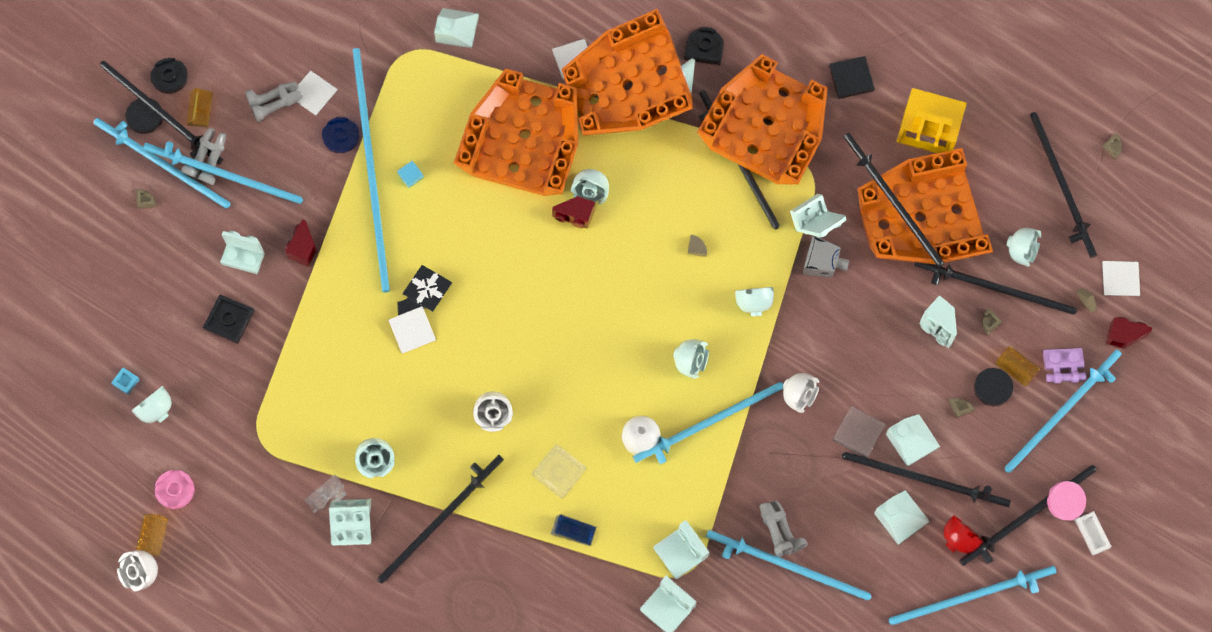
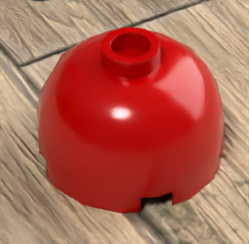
M953 515L947 521L943 530L944 538L947 541L945 545L952 552L956 550L966 554L973 552L983 543L982 539L968 525L961 523L962 520Z

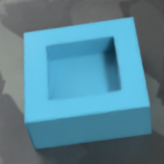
M413 161L397 171L408 188L424 178L422 172Z
M122 368L111 383L129 395L140 379L125 368Z

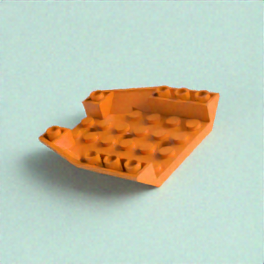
M658 9L607 30L561 69L566 85L577 88V108L580 114L578 121L583 135L641 131L693 109L691 92L670 32ZM667 67V72L664 75L658 74L660 68ZM629 81L633 82L632 88L625 90V84ZM594 96H599V101L596 104H591V99Z
M761 54L721 88L697 133L713 152L775 184L798 185L822 140L828 87L812 79L807 86L775 70L778 62ZM779 91H785L788 94V96H781L779 94ZM763 120H771L772 125H766ZM748 148L756 149L757 153H749Z
M505 68L470 113L454 165L473 177L538 195L562 194L579 144L577 88L561 83L558 84L557 88L531 82L524 80L523 73ZM535 98L541 100V103L537 106L531 104V101ZM524 131L530 133V136L526 139L520 137V134ZM515 164L519 166V170L512 172L509 170V167Z
M962 148L908 159L881 175L944 263L993 253L989 236L983 233L965 173L967 162ZM873 179L859 187L860 215L869 247L876 258L935 264L876 181ZM958 206L961 209V213L955 214L951 208ZM922 214L925 220L922 222L917 221L915 215ZM884 221L889 225V228L881 229L878 224Z

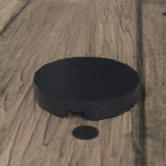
M164 58L156 62L151 70L150 77L152 84L158 91L171 94L180 91L186 85L188 72L183 62L175 60V58Z
M140 99L130 103L126 110L127 124L137 133H151L163 122V118Z
M985 369L975 379V395L985 405L1001 406L1012 395V379L1002 369Z

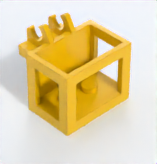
M912 88L896 142L933 153L953 150L967 103ZM907 131L917 133L916 139L907 137ZM924 135L935 138V142L932 144L921 141L920 136ZM939 140L946 141V146H939Z

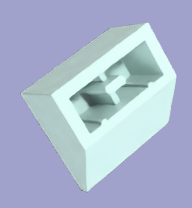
M939 295L926 309L919 324L926 333H931L936 337V341L940 345L949 348L957 335L955 308Z

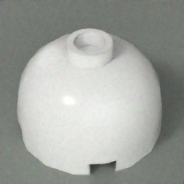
M807 373L793 375L783 384L784 401L793 410L804 413L806 405L810 407L817 397L819 387L816 386V382L819 383V380Z
M495 391L486 392L475 401L473 409L474 419L485 431H500L511 422L513 415L512 406L507 397L502 393Z
M647 416L633 417L623 427V444L627 451L634 455L650 450L660 442L661 433L659 426L653 419Z
M134 550L123 554L119 558L118 562L121 563L120 568H117V573L124 587L131 588L132 591H138L149 587L155 581L158 574V566L154 557L148 552Z

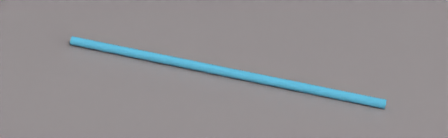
M355 48L353 49V59L382 292L386 293L390 291L361 55L360 49Z

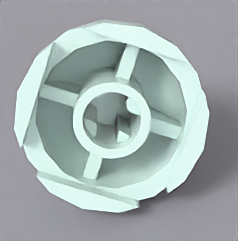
M594 169L582 170L575 176L571 192L574 194L573 197L579 196L600 205L607 200L609 182L600 171Z
M1026 227L1017 230L1013 236H1009L1007 247H1009V254L1015 262L1028 267L1030 266L1029 262L1033 263L1040 247V243H1037V237L1041 238V231Z
M773 287L735 291L736 302L743 312L751 313V316H761L763 311L768 310L772 306L774 301Z
M690 339L681 343L673 354L677 370L687 377L699 378L700 375L697 374L700 370H705L708 362L709 350H706L708 343L698 339Z
M162 386L131 411L145 423H153L157 420L161 423L169 416L167 412L171 408V397Z
M370 438L359 444L355 453V463L362 475L368 478L383 477L393 468L395 456L392 447L385 440Z

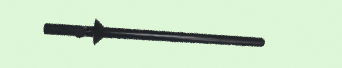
M101 61V68L191 142V150L193 151L190 153V156L195 159L200 146V138L204 135L195 136L111 65L106 61ZM208 150L206 154L209 157L211 154V150ZM220 156L217 160L218 165H220L223 162V159Z
M702 90L699 92V96L709 111L712 102L706 91ZM708 111L698 116L701 122L705 119ZM738 164L773 229H778L780 225L750 170Z
M1032 112L1030 114L1031 120L1076 223L1073 232H1079L1069 236L1070 242L1072 244L1083 240L1090 258H1094L1097 256V253L1087 232V228L1091 224L1082 220L1038 114Z
M845 134L843 138L860 159L857 166H863L868 170L938 267H942L944 262L871 163L872 154L866 156L851 134Z
M915 262L914 264L915 267L934 272L931 284L939 285L941 275H944L943 281L951 277L1074 315L1077 313L1075 307L954 271L950 263L947 268L938 267L930 263Z
M849 452L842 454V458L848 461L970 496L974 504L976 498L1008 508L1011 503L1009 499L990 494L992 491L990 486H985L982 492L979 491L980 485L971 489Z
M499 454L484 470L477 463L471 465L470 468L478 476L475 478L471 474V483L378 577L379 583H384L476 488H485L481 483L504 460Z
M1094 465L1089 466L1069 482L1081 483L1096 472V467ZM1049 496L993 536H981L983 543L976 550L959 559L960 564L965 566L980 554L986 564L991 563L993 558L987 549L994 552L995 543L1046 508Z

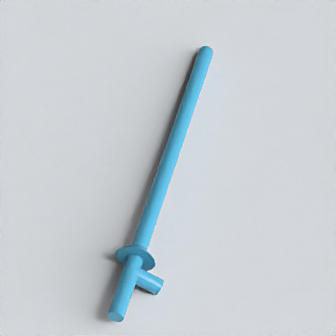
M99 118L94 120L96 126L117 138L116 145H128L224 208L230 207V202L181 172L154 153L143 150V146L128 137L127 129H125L128 124L125 121H122L116 128H113Z
M146 142L144 144L143 150L172 159V165L180 162L298 204L303 202L301 196L183 156L179 148L174 153L172 152V142H166L165 149Z
M1116 349L1097 370L1090 368L1089 379L1005 466L1007 473H1010L1096 382H1105L1104 377L1109 383L1116 379L1108 369L1122 355L1119 350Z
M778 382L667 439L660 436V442L656 446L632 456L634 462L637 463L653 454L656 455L659 464L666 462L667 460L662 452L663 449L668 454L671 445L782 390L783 383Z
M711 530L707 532V538L726 545L722 554L724 558L729 559L733 548L737 549L736 554L745 552L862 599H871L869 592L745 544L743 537L739 542Z
M1054 565L1025 575L1019 570L1016 578L890 617L889 623L891 625L898 624L1017 585L1027 589V582L1031 593H1037L1039 588L1036 579L1055 574L1057 571Z

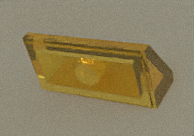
M194 88L190 92L186 125L208 127L213 92Z
M1010 345L996 361V365L1024 386H1027L1040 370L1039 367Z
M144 514L136 550L146 551L152 556L160 555L168 522L166 517L157 514Z

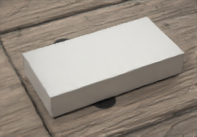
M1094 511L1075 519L1092 556L1112 547Z

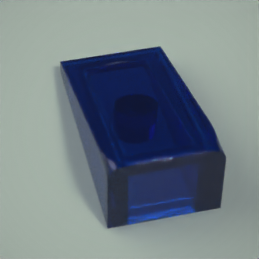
M559 514L555 518L551 534L591 546L596 527Z

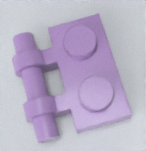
M1082 348L1053 349L1042 352L1044 370H1052L1053 374H1046L1047 382H1054L1056 384L1061 383V381H1071L1076 383L1079 380H1086V373H1078L1077 369L1085 367ZM1070 369V373L1061 374L1060 370Z

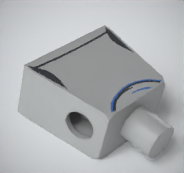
M812 236L802 275L832 278L835 269L847 271L849 260L839 258L841 250L839 246Z

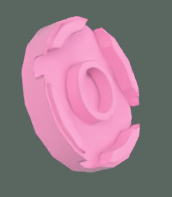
M170 470L163 473L155 484L157 500L169 509H179L186 506L193 498L195 492L194 483L190 476L180 470Z
M1062 481L1056 483L1049 491L1047 504L1049 511L1054 517L1071 521L1083 513L1086 507V496L1078 484Z

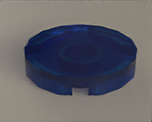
M336 117L329 120L323 128L322 140L330 151L346 153L357 145L359 130L357 125L348 118Z

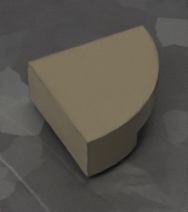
M1117 133L1102 146L1115 160L1120 155L1122 149L1121 138Z
M136 189L138 209L157 207V203L150 193L142 189Z
M691 235L688 254L707 257L705 243L699 237Z
M1084 288L1078 289L1076 292L1083 305L1091 313L1096 311L1097 306L1093 294Z
M990 308L986 310L982 319V326L987 335L1002 323V320Z
M952 398L948 401L956 418L975 410L974 406L965 400Z

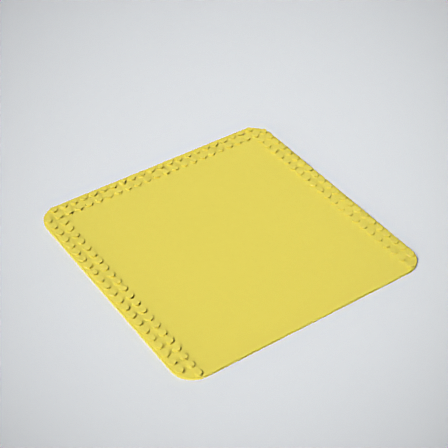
M419 49L405 53L389 68L369 120L390 291L382 292L364 140L362 139L258 412L256 428L260 442L271 455L278 459L444 510L471 483V474L475 478L478 476L470 468L473 463H477L484 470L499 454L504 460L481 483L485 488H476L453 512L454 514L656 577L664 578L667 576L668 578H674L655 552L654 546L678 530L679 524L686 520L707 548L709 538L706 535L708 530L712 531L750 406L671 445L668 454L663 449L662 452L667 461L659 464L655 454L635 463L632 457L634 454L627 451L623 444V427L633 417L647 416L653 419L659 426L661 437L667 439L754 395L803 234L796 231L790 211L812 198L815 194V181L810 169L807 167L798 185L775 184L750 171L780 225L778 229H773L738 164L710 150L697 133L698 127L671 119L641 131L583 135L578 121L579 144L563 193L559 195L542 196L473 177L454 165V160L470 113L503 71L433 50ZM523 77L524 80H528V81H531V82H535V83H539V84H542V85H546V86H550V87L557 88V86H554V85H550V84L543 83V82H540V81H537V80H533V79H530V78ZM593 97L591 104H596L599 98ZM537 98L531 101V104L535 106L541 103V100ZM527 131L520 134V137L524 139L530 136V133ZM748 148L749 153H757L756 149ZM413 161L422 172L424 178L408 188L397 171ZM513 164L509 167V170L516 172L519 170V166ZM594 169L603 173L608 179L609 194L604 203L600 205L595 203L596 209L588 229L584 227L582 229L577 228L572 223L566 221H557L552 217L553 206L574 198L571 186L575 176L582 170ZM691 235L699 237L705 243L707 257L688 254ZM424 265L451 281L452 284L433 312L427 308L424 309L436 340L402 354L389 319L398 316L397 302L408 298L402 293L420 266ZM773 287L774 301L772 306L768 310L763 311L761 316H751V313L743 312L738 307L735 291ZM690 339H698L708 343V346H706V350H709L708 362L705 370H700L697 374L700 377L696 379L680 373L677 370L673 357L675 349L681 343ZM491 391L500 392L505 395L511 403L513 412L511 422L504 426V429L495 432L482 429L475 422L473 413L475 401L479 396ZM380 438L392 447L395 456L394 466L383 477L368 478L357 469L355 463L356 449L366 439Z

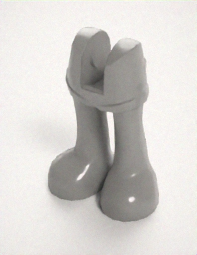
M296 82L280 84L279 87L259 95L253 90L245 91L248 103L257 122L262 121L266 115L285 106L289 107L303 98L301 92L297 91L298 84ZM281 97V99L276 100V101H274V102H272V103H270V104H267V105H264V106H260V105H262V104H264V103H267V102H269V101H271V100H273V99H275V98Z
M209 128L204 136L200 138V146L195 160L204 162L208 150H211L207 164L216 166L221 152L224 151L226 134L221 132L215 144L211 143L215 129ZM189 165L182 167L181 172L214 185V174L202 171L200 174V169Z
M777 500L760 505L761 517L764 524L770 530L774 552L777 557H782L786 554L791 555L808 545L804 538H794L787 523L786 512Z

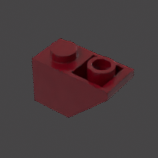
M579 196L553 206L552 217L559 222L566 221L572 223L577 228L582 229L584 227L588 229L596 209L595 202Z
M302 219L301 223L296 225L293 232L294 236L292 240L287 242L285 251L289 259L309 267L317 249L307 222Z
M1114 317L1109 326L1106 344L1126 349L1147 337L1152 331V327L1147 326L1143 322L1134 323L1124 317Z

